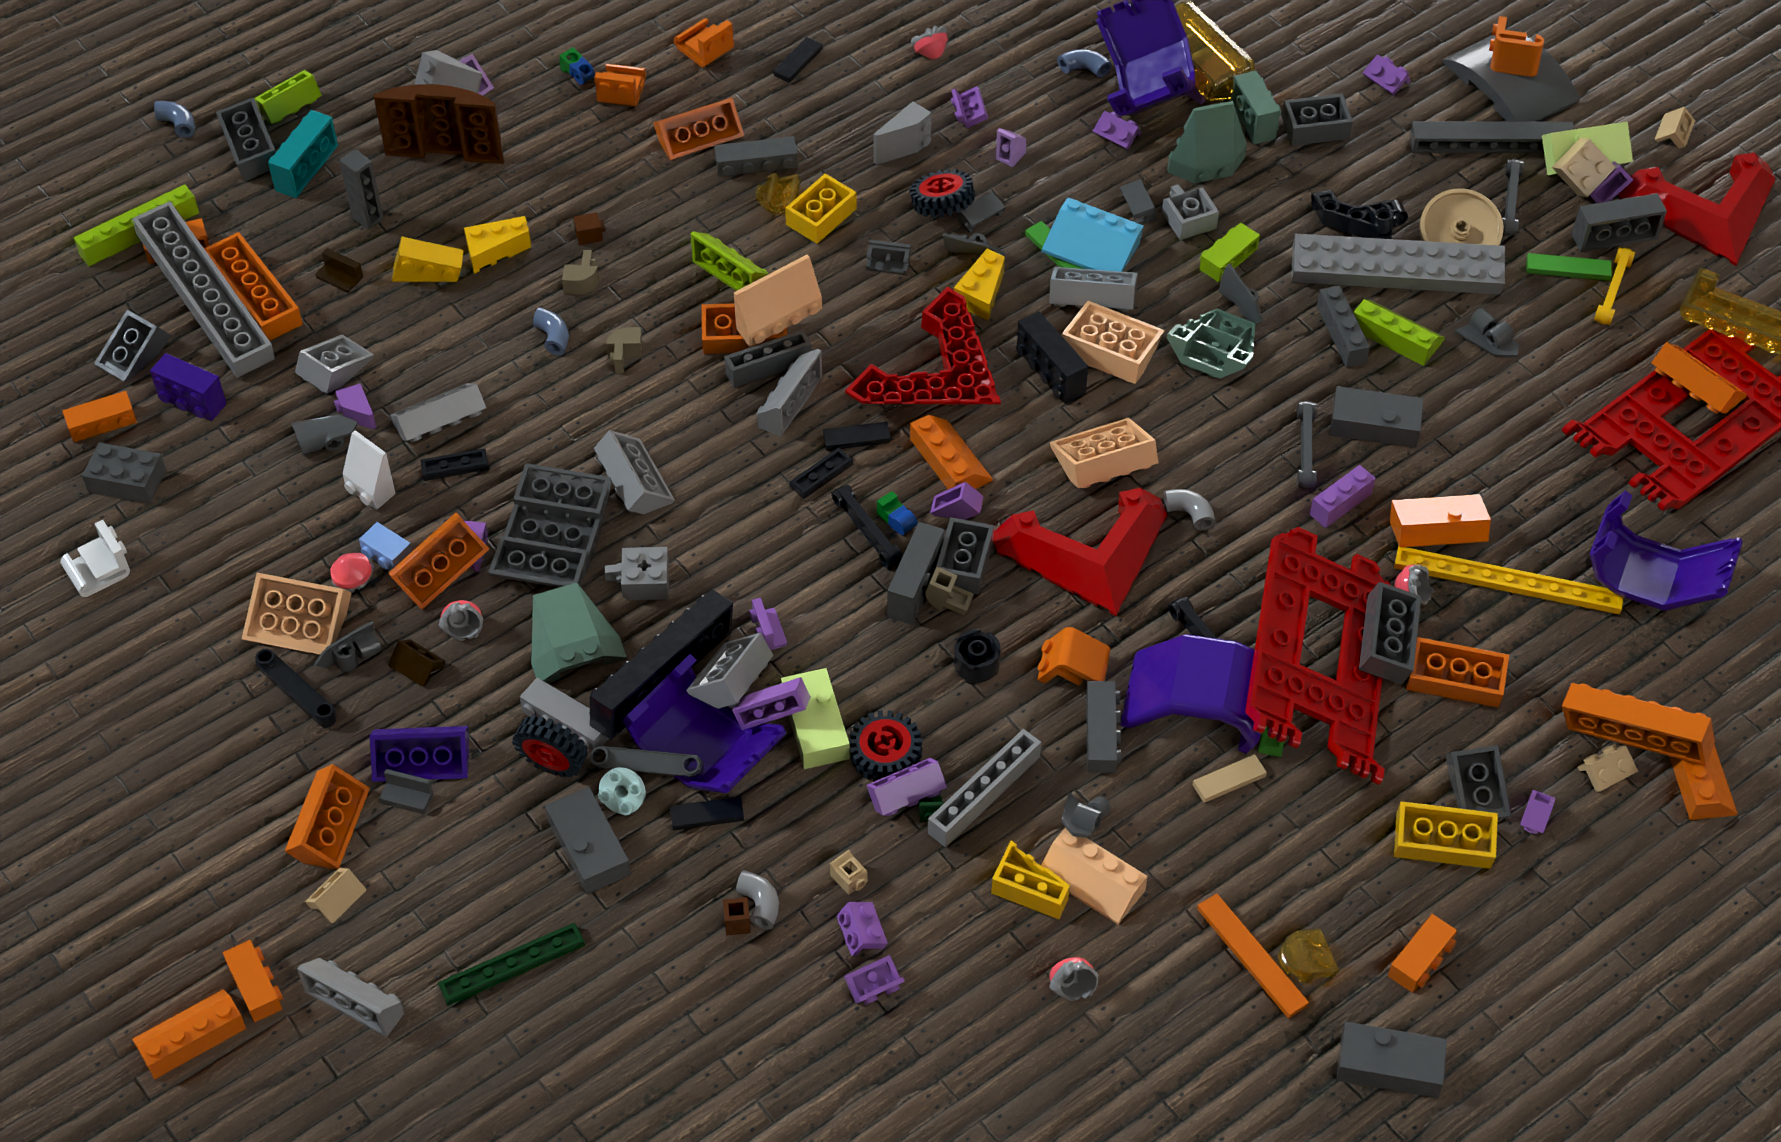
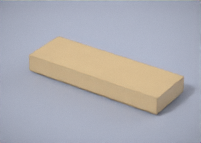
M1254 754L1195 779L1192 785L1205 803L1266 777L1267 772Z

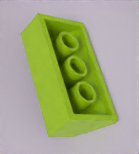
M695 231L690 233L693 262L734 290L738 291L769 274L765 269H761L753 264L750 259L744 258L736 250L723 244L721 240L706 233Z
M1364 299L1353 312L1365 337L1422 366L1428 362L1445 340L1444 336L1372 300Z

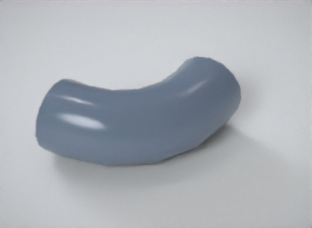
M1088 49L1072 50L1063 53L1057 58L1060 69L1066 74L1077 69H1086L1093 72L1097 77H1104L1112 68V63L1106 57Z
M155 101L154 109L157 121H170L174 123L175 133L182 138L194 135V118L186 107L170 101Z
M539 307L533 318V326L547 333L548 337L544 344L546 350L554 355H562L566 350L569 339L567 325L559 315Z

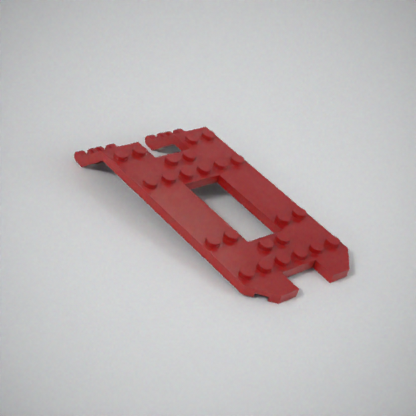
M1710 328L1683 348V350L1747 395L1743 399L1744 404L1694 442L1663 419V417L1690 398L1689 393L1691 391L1685 387L1680 389L1672 383L1673 378L1669 375L1664 377L1655 370L1584 423L1572 419L1562 428V432L1566 435H1570L1573 431L1577 432L1573 437V441L1576 443L1581 441L1580 446L1583 449L1587 448L1590 444L1593 445L1590 454L1595 458L1601 454L1613 456L1630 443L1660 468L1651 475L1639 472L1631 478L1628 484L1632 488H1637L1640 484L1644 485L1640 494L1644 497L1648 495L1647 499L1650 502L1660 498L1661 500L1657 507L1662 511L1669 507L1680 509L1781 431V375L1779 377L1775 376L1747 355L1756 348L1758 342L1743 330L1732 329V332L1721 331L1720 328Z
M1296 527L1285 534L1276 535L1271 540L1245 713L1254 721V731L1263 733L1267 726L1269 728L1268 737L1272 739L1276 737V740L1281 743L1285 741L1288 735V744L1295 749L1300 746L1302 732L1292 723L1293 709L1329 724L1327 749L1337 757L1336 766L1344 770L1350 762L1352 774L1357 775L1359 773V777L1365 779L1371 772V782L1380 785L1384 778L1385 769L1373 758L1382 678L1360 671L1359 664L1367 597L1379 582L1388 585L1390 583L1383 580L1379 574L1381 569L1376 562L1359 554L1352 557L1351 569L1315 554L1318 535ZM1309 596L1345 612L1336 680L1300 665Z

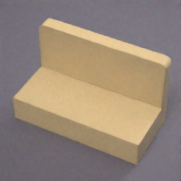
M1685 107L1664 114L1655 140L1660 142L1671 138L1678 149L1686 147L1695 123L1694 118Z
M339 868L305 903L311 909H318L330 923H334L366 892V888L350 869Z

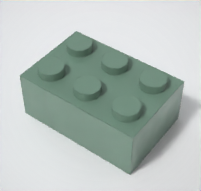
M1256 70L1235 75L1231 101H1233L1239 121L1253 145L1275 140L1277 130H1279L1278 121L1279 116H1281V108L1275 103L1271 91H1268L1264 79L1260 78Z

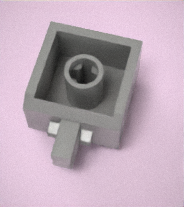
M1179 185L1171 186V197L1163 199L1162 214L1179 240L1217 229L1219 211L1203 188L1184 192Z
M667 547L622 548V562L605 566V580L621 583L622 596L627 600L668 599L669 558Z

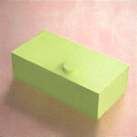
M1628 122L1542 135L1547 176L1557 174L1552 166L1579 138L1590 139L1611 163L1615 161L1621 165L1633 162Z
M824 668L781 678V683L801 677L811 696L806 710L788 715L804 769L850 759V744L827 669Z

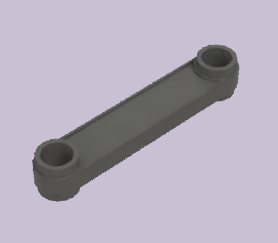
M1507 159L1505 175L1508 176L1505 217H1502L1503 235L1516 236L1519 219H1515L1518 179L1522 177L1524 161L1518 159Z
M1312 401L1298 402L1297 419H1301V469H1298L1297 487L1308 489L1315 488L1317 477L1316 470H1312V420H1315L1316 403H1312Z
M605 746L594 748L590 754L592 764L601 769L611 770L623 767L640 773L692 778L700 776L704 771L703 761L698 756L690 754ZM605 752V760L598 763V756ZM697 761V768L689 772V764Z

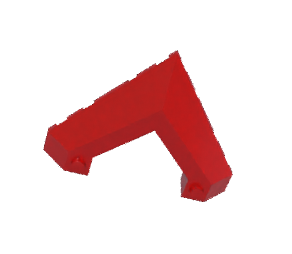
M1748 153L1735 155L1729 172L1734 183L1720 204L1666 182L1659 167L1641 169L1630 176L1633 181L1618 193L1617 196L1620 200L1658 193L1667 210L1663 222L1666 229L1694 244L1697 243L1703 249L1716 256L1723 255L1730 259L1729 263L1737 266L1776 178L1768 163L1757 154Z
M948 286L922 312L921 322L922 329L938 338L944 370H940V373L928 374L927 371L912 372L907 376H897V374H887L873 364H870L845 390L846 394L862 404L1001 405V400L995 390L993 377L987 367L988 363L979 337L974 329L971 314L968 312L965 297Z
M1142 488L1119 492L1118 511L1120 517L1098 549L1041 527L1034 510L1014 514L994 531L993 544L999 555L1003 557L1007 555L1016 560V564L1029 571L1033 569L1041 573L1042 577L1071 593L1078 594L1082 599L1097 607L1101 605L1107 608L1110 614L1117 617L1123 601H1125L1132 588L1133 581L1136 580L1149 554L1151 545L1154 544L1160 528L1167 518V512L1161 498Z

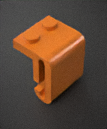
M1499 16L1498 24L1493 25L1492 36L1496 37L1491 39L1489 51H1493L1490 68L1495 72L1529 77L1536 76L1539 70L1544 38L1536 34L1535 42L1526 41L1527 33L1505 30L1507 17Z
M704 18L674 37V44L679 51L700 67H705L734 48L733 24L730 21L726 20L718 26L713 24L707 27L708 19Z
M606 63L605 70L607 72H596L594 78L597 102L637 107L646 80L645 68Z
M1073 627L1064 628L1043 643L1041 649L1043 652L1042 659L1038 665V681L1046 684L1057 675L1078 686L1082 684L1083 679L1087 681H1105L1111 651L1108 645Z

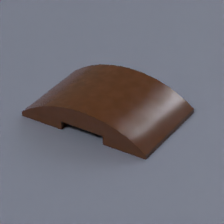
M440 84L407 85L374 94L385 155L425 158L426 153L463 155L464 161L504 164L496 103L481 94L459 87Z

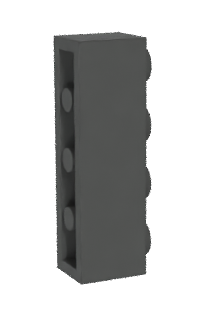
M794 136L714 145L718 177L798 168Z
M355 149L339 161L352 218L369 230L384 218L372 161Z
M1340 285L1320 289L1317 308L1346 368L1366 364L1370 346Z
M800 330L724 356L726 375L733 388L788 370L790 364L795 362L799 355L812 351V344L804 330Z
M1087 681V772L1116 773L1117 764H1121V750H1117V744H1121V730H1116V724H1120V710H1116V705H1120V691H1116L1115 681Z

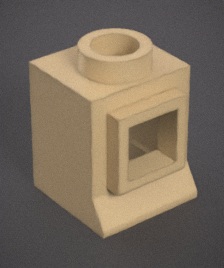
M849 850L830 863V876L848 895L855 890L859 891L866 885L867 870L853 857ZM848 867L853 873L848 875L844 868Z

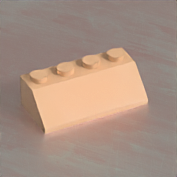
M1066 827L1052 843L1041 865L1043 868L1047 867L1070 885V895L1119 925L1146 890L1147 875L1088 838L1072 836Z

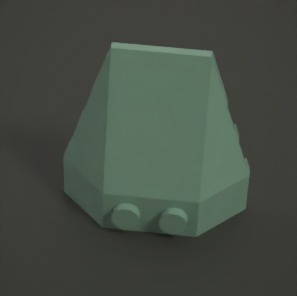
M1233 101L1193 108L1184 126L1185 131L1182 137H1178L1176 141L1177 147L1169 155L1167 171L1192 183L1233 176L1245 159L1247 146Z
M1220 309L1200 315L1198 320L1190 319L1186 325H1175L1167 334V339L1182 364L1187 365L1190 369L1205 372L1211 377L1221 379L1246 368L1253 359L1255 323Z
M578 583L533 595L531 665L536 678L548 683L560 679V672L599 660H603L604 665L627 659L619 635Z

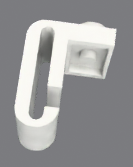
M103 520L95 523L99 538L77 548L81 555L80 557L72 560L67 553L60 561L82 597H88L126 578L130 573L124 556L127 553L122 541H116L118 537L113 527H107Z

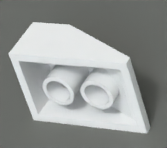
M357 431L352 432L343 470L344 487L350 494L357 495L365 505H370L377 510L396 494L386 452Z

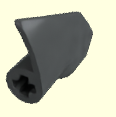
M975 233L970 238L968 235L943 234L944 244L948 253L981 256L986 249H990L1002 256L1005 255L1004 251L992 247L985 236L980 233Z
M1228 264L1222 275L1219 293L1237 305L1239 313L1255 324L1262 322L1263 318L1258 307V293L1256 290L1248 288L1233 266Z
M1484 308L1474 312L1469 324L1455 329V333L1494 356L1517 357L1519 344L1513 340L1511 326L1505 321L1498 323Z
M341 415L293 422L291 425L296 434L302 455L305 456L322 450V447L329 451L340 449L344 445L343 437L352 435L358 422Z
M373 621L326 647L314 664L322 668H328L335 664L340 671L350 672L357 667L358 657L364 660L382 651L380 642L372 630Z
M1069 791L1061 821L1072 836L1088 838L1098 829L1102 819L1109 814L1111 806L1109 801L1101 796L1095 797L1085 805Z

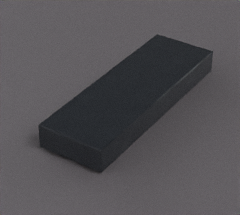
M806 37L773 70V76L790 83L823 49V44Z
M887 421L823 429L826 451L836 450L837 448L845 449L891 443Z
M485 448L420 460L424 481L489 470Z
M837 448L791 480L789 485L798 495L805 499L851 467L853 459L843 450Z
M741 796L670 806L673 831L744 821Z

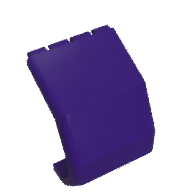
M1124 0L1113 5L1114 11L1111 7H1107L1097 12V24L1114 62L1120 91L1108 95L1107 100L1118 115L1133 116L1191 93L1195 89V69L1189 40L1173 0H1131L1132 3L1129 0Z
M1626 490L1607 506L1590 551V558L1595 578L1615 595L1667 611L1722 598L1728 593L1742 547V539L1731 538L1680 550L1637 536L1623 524L1621 514L1628 509L1632 495Z
M1184 634L1137 651L1134 655L1120 725L1131 728L1172 714L1218 720L1239 729L1241 737L1238 751L1247 754L1257 744L1261 733L1253 730L1254 721L1245 713L1255 649L1237 641Z
M689 654L622 722L634 744L640 750L698 756L704 763V771L700 776L693 778L673 776L688 788L728 793L783 738L786 730L781 725L767 723L742 730L733 711L727 706L716 708L689 695L686 690L696 679L691 666L697 661ZM697 761L689 764V772L697 768Z

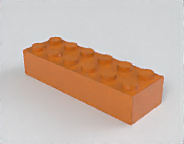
M239 232L204 248L269 341L303 325L299 307Z
M1571 683L1562 704L1568 730L1706 765L1715 743L1711 718L1702 713L1686 712L1679 707L1670 708L1662 706L1655 701L1647 702L1631 695L1623 696L1615 694L1611 690L1595 689L1583 683Z

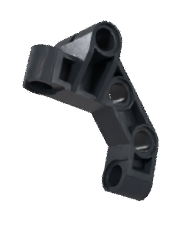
M1330 189L1311 194L1313 209L1323 225L1362 238L1392 239L1393 227L1404 224L1408 219V214L1399 200L1393 199L1357 207L1338 201Z

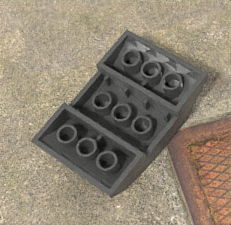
M1492 35L1443 59V63L1467 85L1473 83L1494 102L1493 109L1507 122H1540L1580 101V97L1565 71L1544 48L1538 74L1533 77L1495 72L1490 68L1493 51H1489L1491 39L1496 37ZM1526 37V41L1535 42L1532 39Z
M525 463L513 498L514 507L504 536L500 537L488 574L490 576L554 587H563L573 583H578L580 586L590 566L602 529L610 492L611 477Z

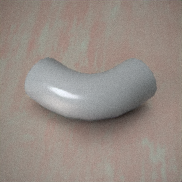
M1187 489L1164 491V503L1167 512L1185 511L1189 513L1197 530H1208L1215 525L1214 512L1209 502L1200 494Z
M743 870L737 882L736 893L749 897L755 902V908L750 918L751 922L759 928L772 929L777 919L780 905L777 891L767 879Z

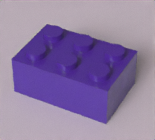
M167 353L150 370L158 398L165 403L177 406L183 411L187 410L199 418L213 421L227 404L219 376Z

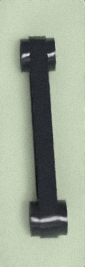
M847 484L831 492L835 505L845 510L878 552L883 566L888 568L900 563L903 557L901 550L897 545H892L857 502L852 488Z
M1180 597L1168 605L1172 618L1176 621L1180 620L1191 635L1217 638L1195 613L1193 605L1187 597Z
M262 649L257 652L255 658L257 668L318 723L319 726L328 728L335 724L337 718L335 708L272 650Z

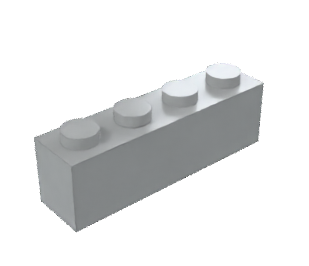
M536 678L520 696L522 711L527 716H536L537 718L542 716L546 721L548 718L552 719L556 725L558 722L563 724L562 728L566 729L568 727L572 730L571 734L576 733L579 735L578 739H582L585 742L584 745L591 751L596 747L603 746L609 739L590 726V708L539 678Z

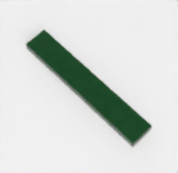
M574 922L441 980L437 984L447 1006H450L584 947L585 941Z

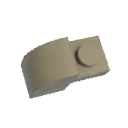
M583 250L581 265H564L562 276L564 294H585L595 289L598 285V266L596 259H593L592 250Z
M625 327L609 335L606 341L607 355L610 358V364L615 367V374H624L625 357H642L641 327Z
M936 567L925 593L928 602L940 611H942L943 607H946L965 616L974 594L954 585L958 575Z

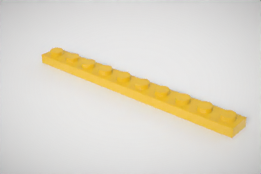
M1398 546L1394 569L1403 570L1408 565L1418 564L1427 567L1428 576L1619 615L1622 610L1623 597L1615 595L1608 588Z

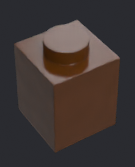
M597 212L573 217L579 245L603 241L602 232H605V225L603 220H599Z
M748 898L724 899L726 936L751 933Z

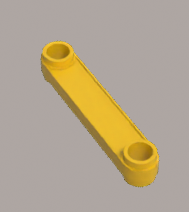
M1620 247L1614 261L1617 267L1604 304L1603 306H1598L1594 321L1599 324L1610 326L1615 313V309H1612L1616 294L1626 267H1631L1635 252L1631 249Z

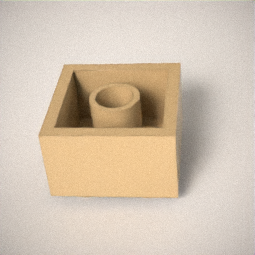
M1579 138L1552 166L1554 171L1578 196L1588 197L1616 168L1590 139Z

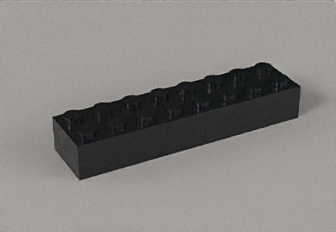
M711 589L707 594L700 596L691 608L685 609L676 621H672L668 625L667 629L661 634H657L651 643L646 647H642L635 657L630 661H626L620 670L615 674H611L604 684L591 692L589 697L590 726L610 740L618 735L625 728L622 720L689 654L697 660L691 666L692 668L731 634L733 602Z

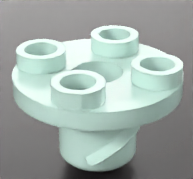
M623 767L613 768L600 781L598 798L610 810L616 813L629 815L636 811L645 800L646 790L644 783L630 769Z

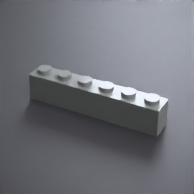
M1022 729L928 818V834L944 847H947L1040 758L1041 741L1025 729Z

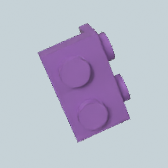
M1378 54L1362 72L1365 77L1393 96L1404 83L1409 84L1411 82L1407 70L1401 66L1397 68L1393 65L1394 62L1386 56L1382 58Z
M977 86L960 95L955 88L951 90L953 94L951 101L954 108L957 109L955 116L959 123L963 122L965 127L969 128L988 119L982 95Z
M1104 111L1093 129V133L1128 150L1136 135L1140 136L1142 134L1138 128L1139 125L1132 120L1125 121L1121 119L1122 116L1113 111L1111 114Z
M761 598L753 599L752 609L749 610L752 623H756V634L761 633L770 650L787 646V640L775 608L765 610Z
M848 902L838 913V923L841 926L851 956H857L862 949H883L888 944L873 902Z
M890 955L844 976L855 1003L863 1001L864 1005L878 1000L877 994L883 991L888 995L899 990V984L905 982L903 977L900 978Z

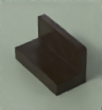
M329 248L322 252L324 265L315 274L316 278L349 293L363 278L361 264Z
M409 639L397 642L388 665L420 686H426L431 672L443 669L446 661Z

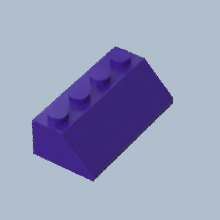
M468 726L374 729L369 735L372 782L386 781L384 776L386 769L428 780L468 778Z

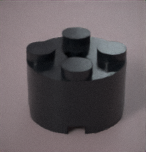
M981 629L965 631L958 637L954 647V668L966 683L973 685L985 682L998 674L1001 646L997 637L990 632L988 634L981 632Z

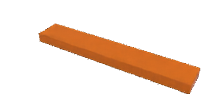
M1217 893L1197 905V910L1288 1019L1308 1007L1309 1002Z

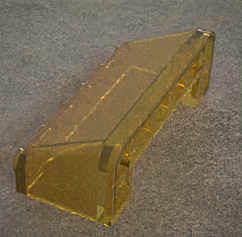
M1191 1L1178 3L1175 7L1189 40L1195 69V88L1208 101L1231 98L1234 76L1254 71L1255 64L1253 59Z
M1700 267L1681 305L1680 315L1686 321L1694 322L1707 329L1723 333L1728 337L1739 339L1747 344L1755 345L1768 352L1781 355V311L1717 288L1716 285L1720 274Z

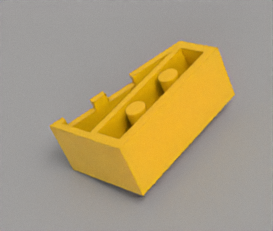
M525 216L464 228L474 274L480 272V268L490 264L493 266L497 264V260L506 256L510 258L531 248L530 234Z
M401 237L394 262L392 282H457L462 267L463 250Z
M986 249L954 287V291L965 297L968 312L987 321L990 319L995 298L1001 285L1005 262L1004 256L990 249Z
M1011 840L992 878L991 894L1060 919L1068 902L1070 885L1047 867L1043 868L1035 862L1034 857L1030 854L1026 855Z

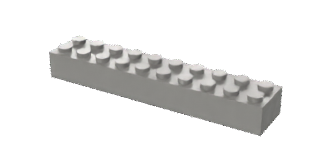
M170 201L132 218L137 236L236 378L275 359L272 344Z
M1295 234L1292 246L1291 282L1500 295L1505 285V246Z

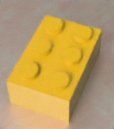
M824 174L785 208L786 225L818 244L857 209L856 192L829 175Z

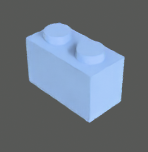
M378 522L359 538L361 553L368 559L378 562L385 570L389 569L391 571L412 552L410 542Z

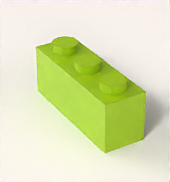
M304 70L254 99L263 119L273 124L282 121L283 117L298 112L304 105L314 103L322 94L314 76Z
M1239 223L1235 228H1231L1222 239H1218L1209 250H1205L1201 254L1199 270L1220 282L1228 264H1231L1235 269L1258 249L1260 235L1243 223Z

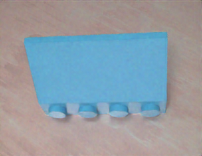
M1067 197L1041 252L1085 269L1123 272L1140 244L1144 226Z

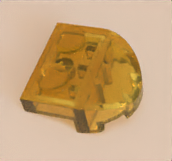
M773 173L767 176L768 181L762 186L760 184L757 186L755 197L766 211L780 213L784 212L785 208L798 197L801 178L798 174L779 178L777 173Z
M1321 929L1300 930L1292 933L1283 943L1278 953L1279 962L1287 974L1292 972L1300 977L1299 982L1311 983L1314 978L1331 977L1339 972Z

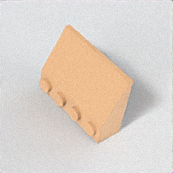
M808 254L734 292L736 329L749 347L762 343L773 334H779L783 329L792 324H798L802 319L815 315L822 309L821 292Z
M1087 301L1061 336L1088 366L1136 384L1148 366L1165 330Z
M1130 418L1050 442V446L1066 475L1077 488H1088L1091 484L1107 482L1113 477L1129 475L1132 471L1148 469L1151 465L1159 463L1155 439Z
M257 573L242 640L320 655L326 647L337 640L347 615L351 592L341 588Z

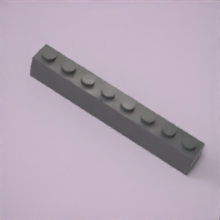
M1413 121L1410 141L1412 153H1544L1542 135L1574 130L1573 122Z

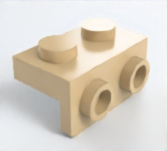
M1616 744L1602 749L1603 754L1599 756L1594 754L1585 758V763L1578 766L1579 771L1586 770L1596 792L1602 791L1638 772L1627 746L1616 747Z

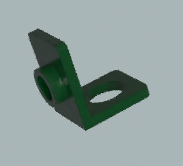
M924 797L919 800V822H928V818L944 804L942 797Z

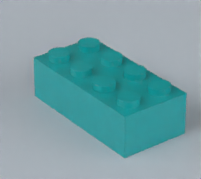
M311 110L303 117L297 128L291 132L288 139L281 144L275 155L269 159L268 166L276 192L297 198L338 147L331 116Z

